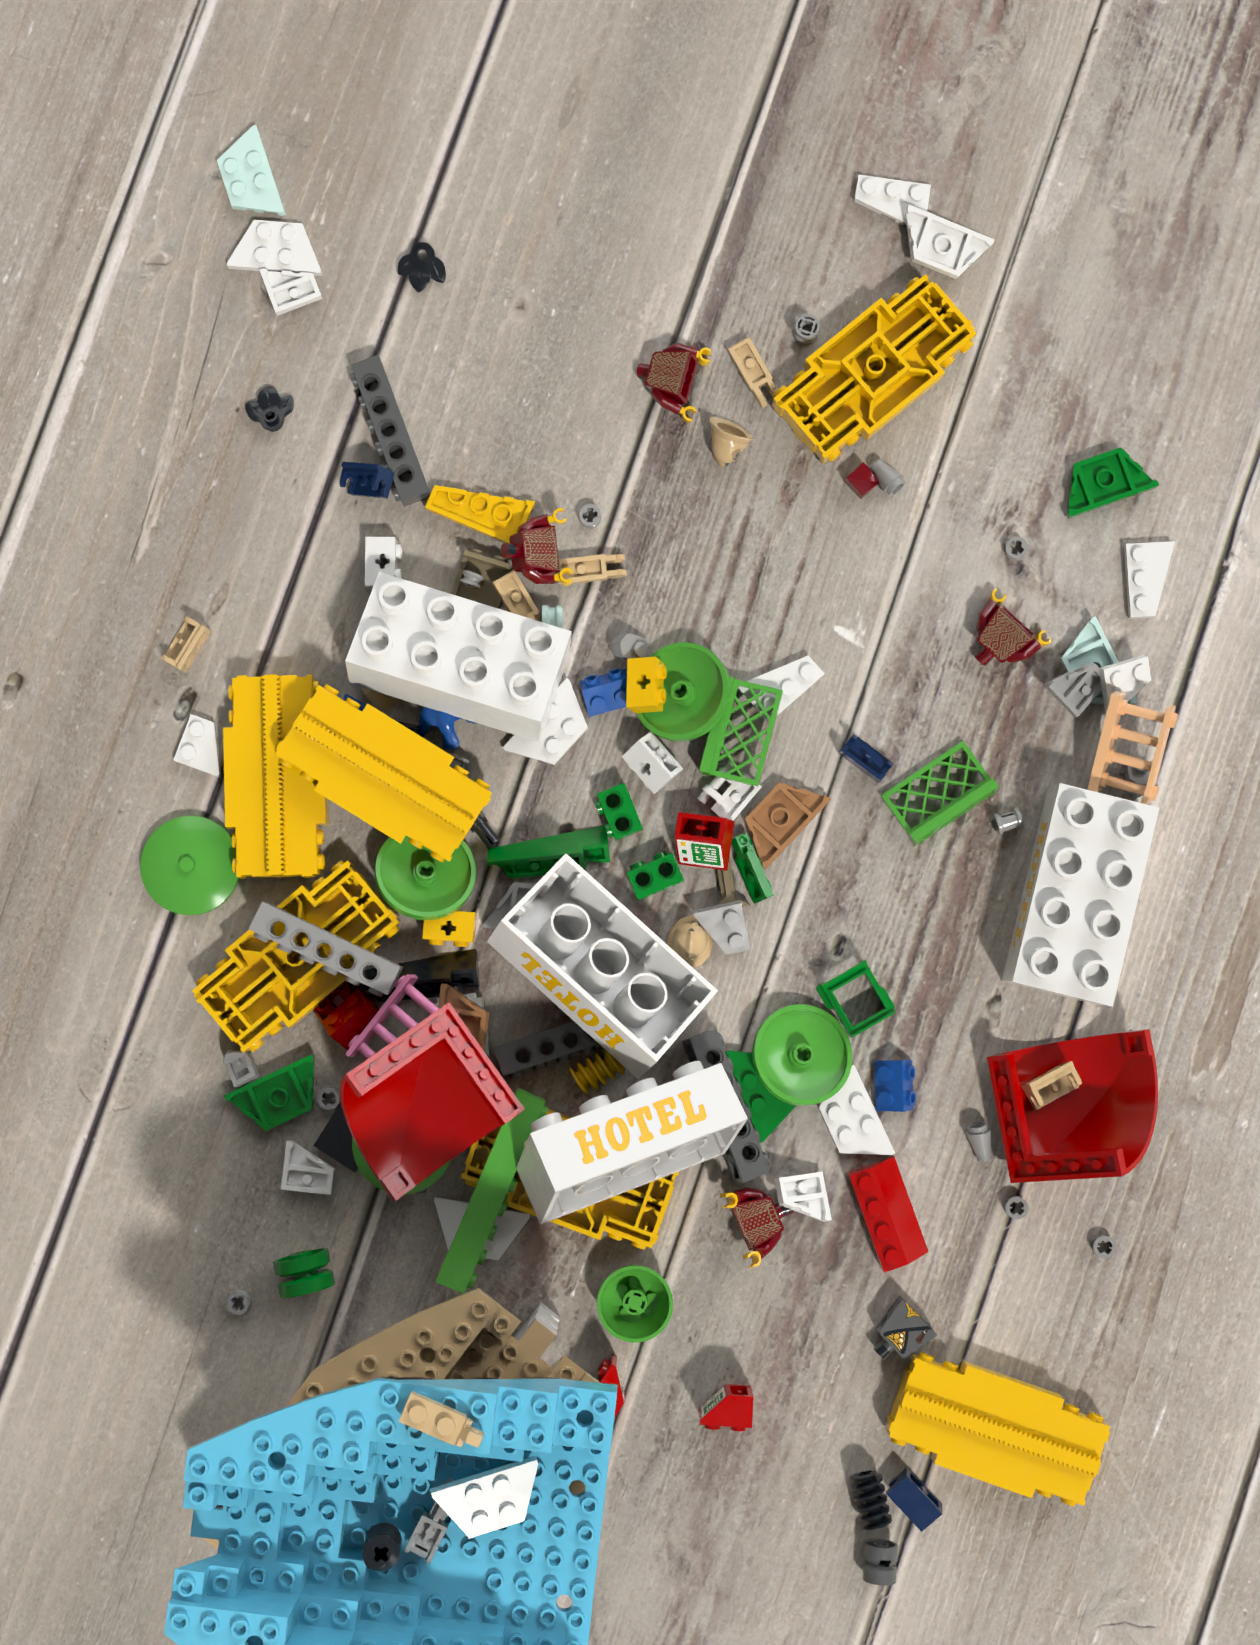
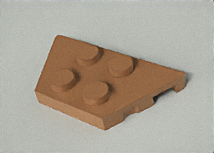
M779 782L745 818L762 867L765 870L831 800L830 797Z
M441 984L438 1008L443 1007L449 1002L459 1012V1017L485 1052L489 1012L450 985Z

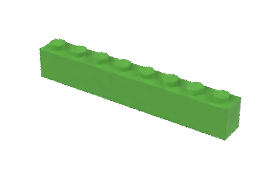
M520 1088L517 1089L515 1096L525 1110L501 1126L436 1279L437 1283L462 1294L465 1293L467 1287L472 1289L478 1274L474 1273V1269L477 1263L483 1264L488 1250L483 1248L487 1239L493 1240L498 1226L494 1225L497 1215L503 1217L508 1205L504 1201L507 1192L513 1193L518 1179L514 1175L524 1150V1142L528 1139L530 1133L533 1132L531 1124L545 1116L548 1111V1107L544 1106L546 1099Z

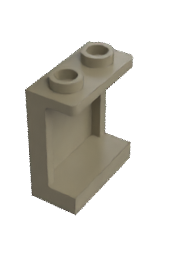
M471 548L470 551L463 550V559L451 594L499 609L502 599L492 582L511 572V564L508 563L507 559L500 556H494V558L486 557L483 551ZM463 570H468L484 577V580L479 583L481 586L480 590L459 583L460 579L464 578Z

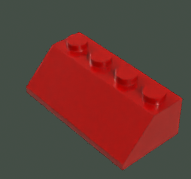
M894 1156L846 1172L880 1268L884 1273L908 1265L929 1252Z

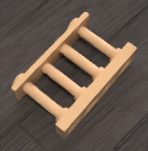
M1115 691L1110 697L1087 790L1099 792L1102 790V787L1110 786L1143 795L1142 803L1149 805L1151 801L1156 800L1159 786L1155 785L1170 728H1174L1177 722L1178 713H1174L1176 706H1168L1166 712L1163 713L1128 704V701L1125 700L1126 693ZM1126 713L1161 722L1162 727L1159 737L1122 728V725H1119L1120 716H1124ZM1122 738L1156 747L1153 762L1117 753L1116 749H1112L1114 740ZM1116 762L1150 771L1147 785L1111 777L1110 773H1106L1108 763Z

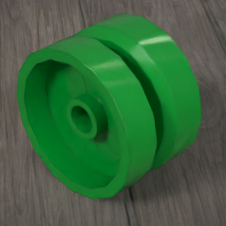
M328 1248L304 1250L273 1261L275 1275L280 1277L291 1276L283 1279L278 1284L280 1298L306 1295L336 1284L332 1270H316L326 1266L331 1261Z

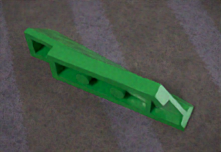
M603 825L489 848L487 851V864L500 867L504 870V874L510 878L543 876L567 854L586 871L585 862H610L608 834Z

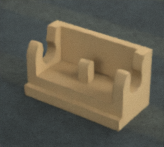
M188 616L185 617V622L167 652L161 657L162 660L185 673L211 632L208 628Z
M1069 1061L1022 1085V1088L1033 1109L1038 1110L1070 1091L1077 1089L1082 1084V1081L1073 1062Z

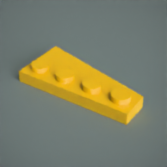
M435 485L425 509L500 542L510 543V536L516 534L518 527L529 519L535 506V501H522L512 497H498L487 493H473L462 489Z

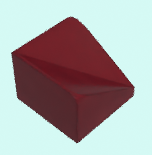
M864 462L847 476L844 481L860 499L864 498L879 484L877 478Z

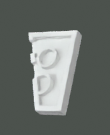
M858 175L854 202L878 214H884L893 218L900 225H907L906 207L910 204L927 211L931 185Z
M1175 541L1124 545L1128 619L1153 618L1156 616Z
M808 655L746 682L783 690L778 716L823 677L825 673ZM738 687V690L747 700L753 697L748 688ZM754 690L755 694H758L759 692H761V691ZM766 693L758 699L764 709L774 704L776 695ZM757 701L751 702V705L760 713L762 709ZM772 710L768 712V715H769L770 718H771ZM764 714L762 717H763V718L767 721V723L769 724V721H768V719L766 718V716H765V714Z

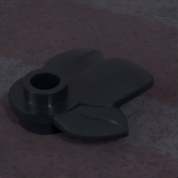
M419 242L415 244L411 249V253L403 256L398 263V275H409L410 283L418 293L427 287L431 279L439 283L445 282L446 270L444 263L435 257V251L428 243ZM421 250L427 252V257L423 260L418 257V253Z
M266 386L260 391L258 401L245 404L248 417L254 422H260L264 429L271 432L282 428L285 420L284 417L290 414L294 408V400L291 395L280 398L276 389L270 386Z

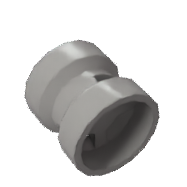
M811 314L801 315L797 319L793 335L799 344L810 345L815 342L820 328L818 319Z

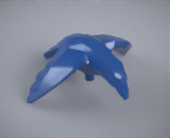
M423 707L418 722L420 730H417V734L423 737L431 726H438L442 733L444 747L454 750L460 743L454 731V721L463 718ZM466 720L468 723L476 724L475 722Z

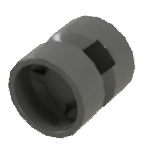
M869 1539L864 1542V1558L867 1560L863 1564V1580L865 1582L883 1586L896 1583L897 1567L893 1563L897 1561V1543L884 1539Z

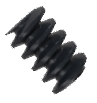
M866 1470L850 1476L851 1481H858V1484L852 1486V1490L860 1491L861 1493L855 1496L854 1500L863 1502V1504L857 1507V1511L865 1512L864 1515L859 1517V1521L867 1522L863 1529L874 1530L889 1525L892 1522V1516L888 1514L890 1508L886 1504L887 1495L883 1493L885 1486L881 1483L883 1480L882 1475L877 1473V1471Z
M379 1523L371 1526L367 1532L362 1554L367 1568L385 1571L397 1563L402 1537L398 1528L393 1524Z

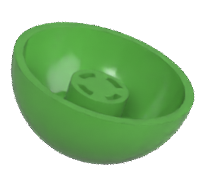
M629 1265L617 1269L603 1282L598 1293L597 1310L603 1326L610 1334L626 1342L639 1343L656 1337L665 1329L672 1315L673 1298L667 1282L659 1273L645 1266Z

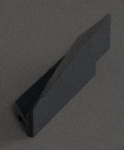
M476 949L398 963V965L403 966L398 979L403 975H416L418 979L412 986L426 998L440 997L441 984H448L453 988L454 986H480ZM366 969V977L373 980L377 976V969ZM360 983L359 986L354 985L355 988L369 990V986ZM372 993V997L380 1002L387 1001L390 995L386 994L379 997ZM406 994V995L402 998V1000H407V999H412V998H410V997Z

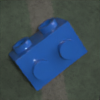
M612 669L607 674L600 676L590 675L579 682L589 717L626 707L627 669Z
M874 1060L876 1111L905 1112L913 1110L916 1094L913 1091L915 1068L912 1065V1060Z

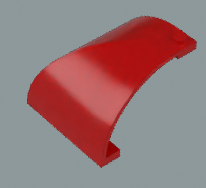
M449 1002L345 1074L340 1085L341 1105L353 1139L369 1168L393 1202L500 1125H505L525 1110Z
M1150 1029L1053 1042L987 1057L1011 1183L1122 1177L1132 1171L1143 1158L1154 1132L1158 1108L1157 1067ZM1072 1061L1082 1084L1077 1089L1070 1091L1038 1110H1034L1022 1085L1062 1063Z

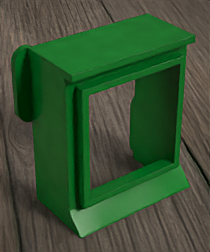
M866 960L858 962L859 964L817 986V992L825 1006L835 1011L850 1038L895 1014V1006L886 990L879 986ZM865 974L884 1009L852 1026L833 991Z

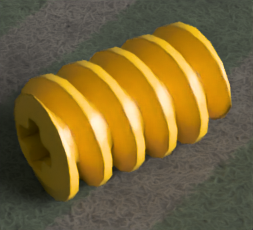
M605 1049L603 1050L604 1058L597 1053L594 1054V1063L587 1058V1067L577 1063V1072L569 1067L578 1087L585 1094L589 1093V1085L595 1090L598 1089V1080L604 1085L607 1084V1075L612 1080H615V1071H618L622 1076L625 1074L624 1066Z

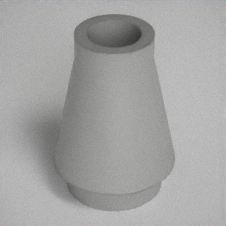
M878 459L870 467L884 493L892 496L904 487V476L886 464L882 459Z
M986 1122L968 1125L966 1135L976 1154L977 1161L982 1162L992 1159L991 1128L988 1127Z

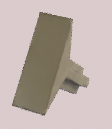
M729 856L728 870L717 869L722 900L717 905L740 900L736 898ZM740 900L742 907L750 906V904Z

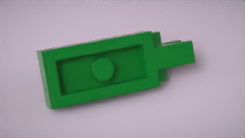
M743 833L732 838L731 843L737 854L734 860L753 903L756 904L774 896L771 884L765 876L759 857L756 855L755 850H753V842L748 834Z

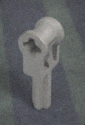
M447 1478V1479L445 1480L444 1484H447V1483H450V1482H453V1481H456V1480L451 1479V1478ZM436 1501L429 1513L423 1511L404 1549L406 1553L411 1551L424 1558L427 1564H430L449 1525L444 1522L447 1513Z

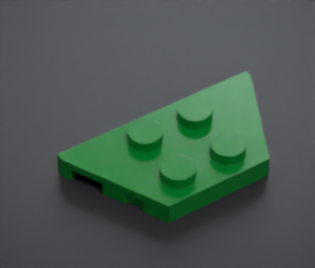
M1121 447L1074 463L1072 465L1067 518L1069 519L1155 489L1159 486V483L1155 479L1152 480L1143 471L1144 468L1131 460L1129 454Z
M725 1051L726 1056L733 1063L732 1071L734 1077L741 1085L742 1098L750 1109L751 1122L759 1133V1143H762L797 1105L783 1102L766 1090L755 1072L751 1052Z
M311 1054L236 1089L224 1095V1097L242 1110L241 1112L248 1118H252L263 1130L268 1131L313 1109L315 1056Z

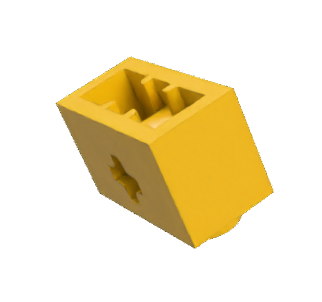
M657 657L627 659L626 707L634 713L663 711V703L666 702V691L663 688V683L667 676L665 664Z
M456 911L444 918L424 920L422 939H429L428 944L443 945L444 941H454L453 946L468 947L469 942L475 943L477 913ZM449 921H452L451 924L456 926V931H451V935H448V931L443 930L444 926L449 924Z

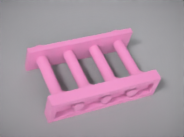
M403 975L394 985L396 989L363 1032L360 1035H356L348 1045L350 1048L346 1052L348 1057L358 1056L361 1053L368 1059L374 1055L375 1052L367 1044L375 1033L387 1044L397 1039L382 1026L390 1014L409 1030L418 1024L397 1006L406 994L430 1015L440 1009L412 986L418 979L416 975Z

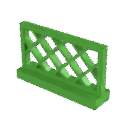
M729 676L731 686L729 703L721 720L709 731L699 771L701 775L715 776L759 787L783 690L737 680ZM738 687L748 688L753 697L740 703L736 696ZM754 690L761 691V692H759L758 694H755ZM766 693L776 695L774 704L764 709L758 698ZM756 700L762 711L749 718L743 707ZM736 701L738 706L733 708L734 702ZM741 709L747 720L734 727L730 721L731 714ZM772 710V714H771V718H770L769 715H768V712ZM765 714L769 721V726L758 733L752 722ZM750 724L756 735L743 742L737 731ZM728 725H730L732 729L727 732ZM735 733L741 744L728 751L724 745V740L727 736ZM766 734L765 741H763L761 736ZM759 739L763 745L762 752L752 757L746 745ZM722 748H723V749L725 750V752H726V753L723 754V755H721ZM744 748L750 759L737 766L731 754ZM729 757L735 768L727 773L717 771L719 761ZM760 758L759 764L757 765L755 760ZM751 762L757 769L754 780L744 778L740 772L741 768ZM737 771L740 776H736V775H732V774Z
M962 741L882 794L881 798L908 834L910 841L914 846H917L995 794L999 786L993 778H990L965 742ZM962 749L968 757L967 764L952 763L953 754ZM949 758V763L943 762L944 760ZM970 761L974 767L969 766ZM937 765L948 767L946 779L931 777L932 768ZM950 768L965 770L964 781L948 780ZM968 770L979 772L984 780L977 785L966 783ZM929 771L928 776H923V774ZM916 779L927 780L925 793L910 791L912 782ZM930 781L945 784L943 796L928 794ZM909 784L908 790L902 789ZM947 785L961 786V796L956 799L945 797ZM965 787L971 788L970 790L964 793ZM895 793L907 794L905 807L894 805L889 797ZM909 795L924 797L922 810L907 808ZM927 798L942 800L940 810L937 812L925 811ZM945 801L950 802L949 804L944 806ZM898 810L904 811L903 817L901 816ZM906 812L921 814L920 823L910 828L905 821ZM924 815L929 816L928 818L923 820Z

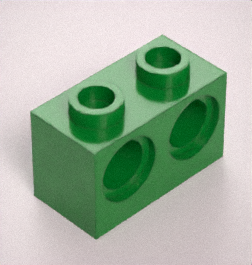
M625 783L597 793L598 800L594 802L599 814L604 813L608 823H605L604 827L609 838L614 836L615 841L643 831ZM610 795H616L620 798V805L616 808H610L606 805V799ZM626 818L629 821L630 826L626 831L616 829L615 823L618 819Z
M666 851L652 856L654 861L644 865V862L640 861L629 866L631 871L626 872L638 901L684 882L673 853L667 855ZM662 863H669L673 867V873L670 876L664 877L660 875L658 868ZM639 873L649 875L650 883L647 886L641 887L637 885L635 879Z

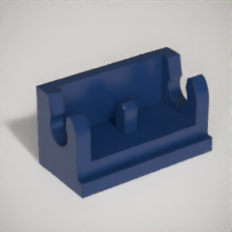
M342 462L341 466L343 468L339 485L340 487H345L346 481L349 478L348 494L388 499L394 472L379 464Z
M855 734L850 737L838 753L877 783L882 781L885 774L893 766L890 760Z
M908 1466L889 1483L890 1488L886 1491L887 1496L921 1532L942 1515V1503Z

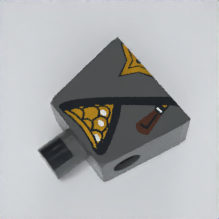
M899 1296L876 1327L883 1339L873 1349L883 1360L894 1350L902 1358H906L935 1338L937 1334Z

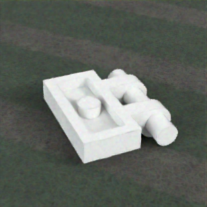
M728 761L724 767H720L717 771L727 773L735 767L731 761ZM741 772L744 778L752 779L745 772ZM715 777L709 785L705 784L702 788L703 792L697 799L704 805L710 798L714 799L716 803L710 810L719 817L734 821L761 789V786L756 787ZM724 781H727L730 784L729 788L723 795L719 794L717 789Z

